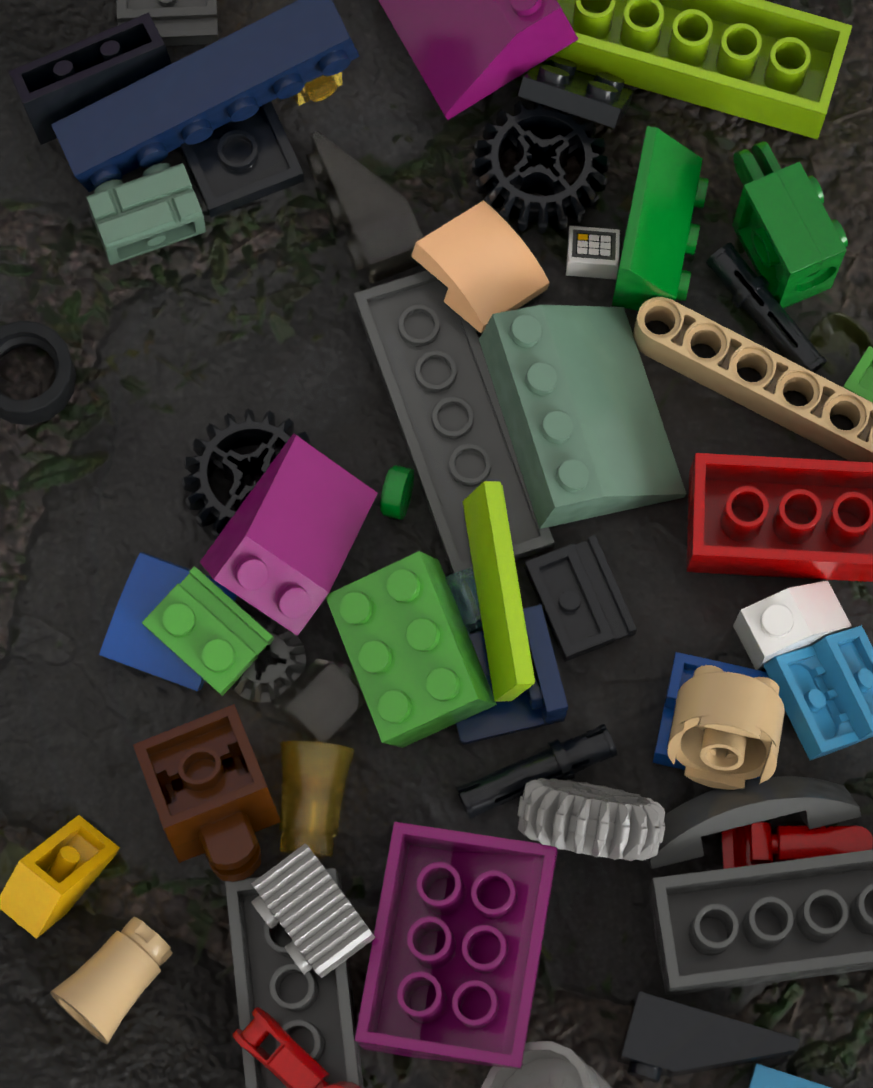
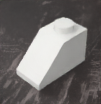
M827 580L790 587L740 610L733 627L754 668L761 671L765 669L763 665L775 656L811 646L825 636L851 629L852 625Z

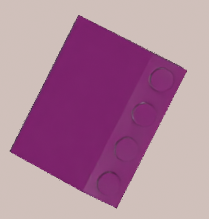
M378 0L447 120L578 40L557 0Z
M394 822L374 930L376 938L372 941L355 1042L364 1050L413 1058L522 1069L558 851L557 847Z

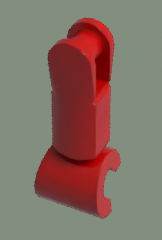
M761 821L722 831L723 869L773 863V855L775 862L866 851L873 848L872 834L866 828L857 825L830 826L828 828L822 826L810 830L807 826H777L772 834L771 824Z
M259 1007L252 1011L254 1019L243 1031L236 1029L232 1034L241 1047L269 1069L287 1088H361L355 1083L347 1081L329 1085L326 1080L330 1074L297 1044L272 1016ZM269 1034L281 1043L272 1055L260 1046Z

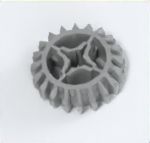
M540 778L527 782L523 796H520L517 813L519 816L518 830L530 840L539 841L542 845H550L560 850L575 852L576 854H587L596 858L606 857L613 860L624 859L633 861L636 859L643 861L658 854L659 845L663 842L666 827L664 823L665 809L651 798L641 797L640 794L629 793L624 790L587 782Z

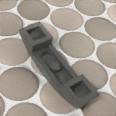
M798 776L770 777L761 784H759L760 778L747 780L743 789H714L666 813L663 842L659 845L657 856L649 858L647 861L651 869L702 857L704 856L701 836L793 813H798L810 830L861 817L860 807L844 785L827 780Z

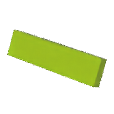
M484 481L462 502L494 701H513L534 685L535 678L503 485H501L500 481Z

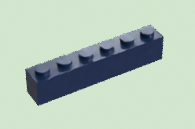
M297 0L51 125L75 178L88 192H91L104 182L121 180L123 175L139 167H151L162 162L168 156V152L180 147L181 144L193 145L206 140L213 134L214 129L230 121L240 122L252 117L257 113L260 106L276 98L286 99L298 94L306 83L322 75L332 76L342 72L350 65L352 60L360 57L333 0Z

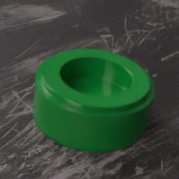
M394 465L388 470L380 500V511L383 516L399 520L404 519L413 492V469Z

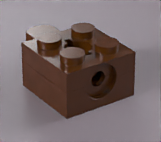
M235 704L133 744L161 824L178 862L181 863L205 853L211 869L223 881H240L254 874L261 865V849L255 832L280 823L281 820Z

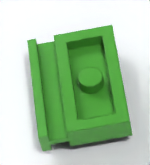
M195 566L189 571L185 579L180 584H177L142 622L145 628L221 696L253 664L266 646L275 640L267 630Z

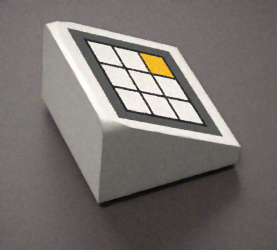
M569 226L566 276L616 280L619 268L620 230Z

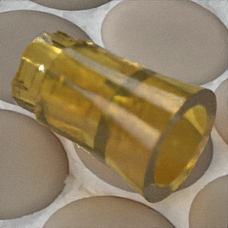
M282 741L280 742L282 794L279 830L283 832L280 841V852L292 854L306 843L316 857H332L334 849L333 837L338 836L344 790L355 750L346 746L321 742Z

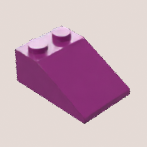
M293 433L200 560V564L213 580L298 636L329 594L378 493Z

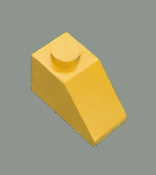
M80 815L76 816L19 860L0 894V910L37 939L70 911L115 857L120 847Z

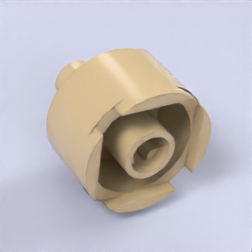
M712 665L698 667L694 671L693 678L686 681L677 694L667 749L670 761L674 765L675 759H677L685 766L684 775L712 788L725 790L745 788L746 780L760 777L759 784L767 781L776 770L785 714L784 704L779 696L780 687L778 684L767 677L753 678L739 673L724 672L719 667Z

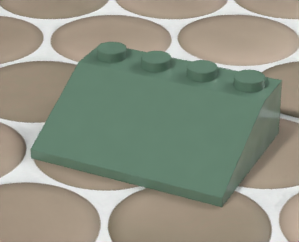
M536 305L492 314L479 338V342L539 529L685 497L686 491L624 307Z

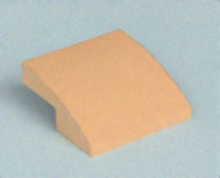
M484 200L418 240L411 255L413 259L448 287L444 303L480 333L484 331L492 314L520 308L546 291L550 284L542 267L521 237Z

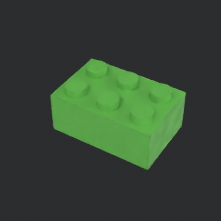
M418 551L327 595V603L382 743L403 748L497 705L438 559Z

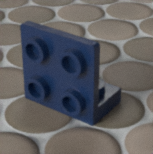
M542 605L523 609L535 678L534 685L513 701L496 702L497 705L456 723L459 739L462 744H470L565 721L568 704ZM481 631L469 634L493 694L484 633Z

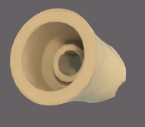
M133 917L121 932L116 931L86 963L50 991V994L83 1028L103 1043L108 1044L125 1015L143 991L161 972L160 966L167 961L173 952L170 950L171 947L157 932L152 930L142 920Z

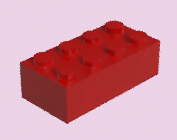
M695 453L689 471L686 572L873 582V462Z

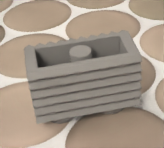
M306 843L251 883L259 894L251 903L271 929L278 923L285 929L293 941L284 948L303 974L313 968L317 975L323 978L376 938Z

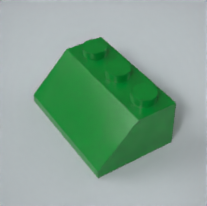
M647 126L611 305L639 311V308L645 301L653 297H665L675 302L676 300L686 301L691 271L682 270L685 253L695 254L700 225L691 223L694 207L703 209L709 182L708 178L699 177L703 158L657 127Z

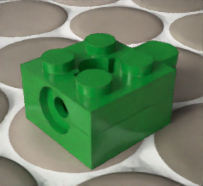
M765 141L754 144L752 146V153L748 149L735 152L733 156L734 167L743 184V190L732 226L758 276L763 275L770 283L767 289L784 309L832 288L846 253L848 241L840 222L836 219L831 220L823 206L824 194L818 180L813 175L807 176L800 161L781 169L769 144Z

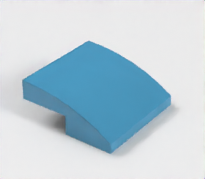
M862 625L825 636L811 646L775 656L763 665L769 678L780 687L779 696L782 699L785 711L810 761L873 737V647Z

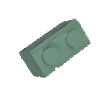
M169 163L153 165L143 172V177L126 183H123L122 180H110L99 185L94 191L95 194L86 196L93 222L110 266L206 232L204 216L183 163L171 166Z

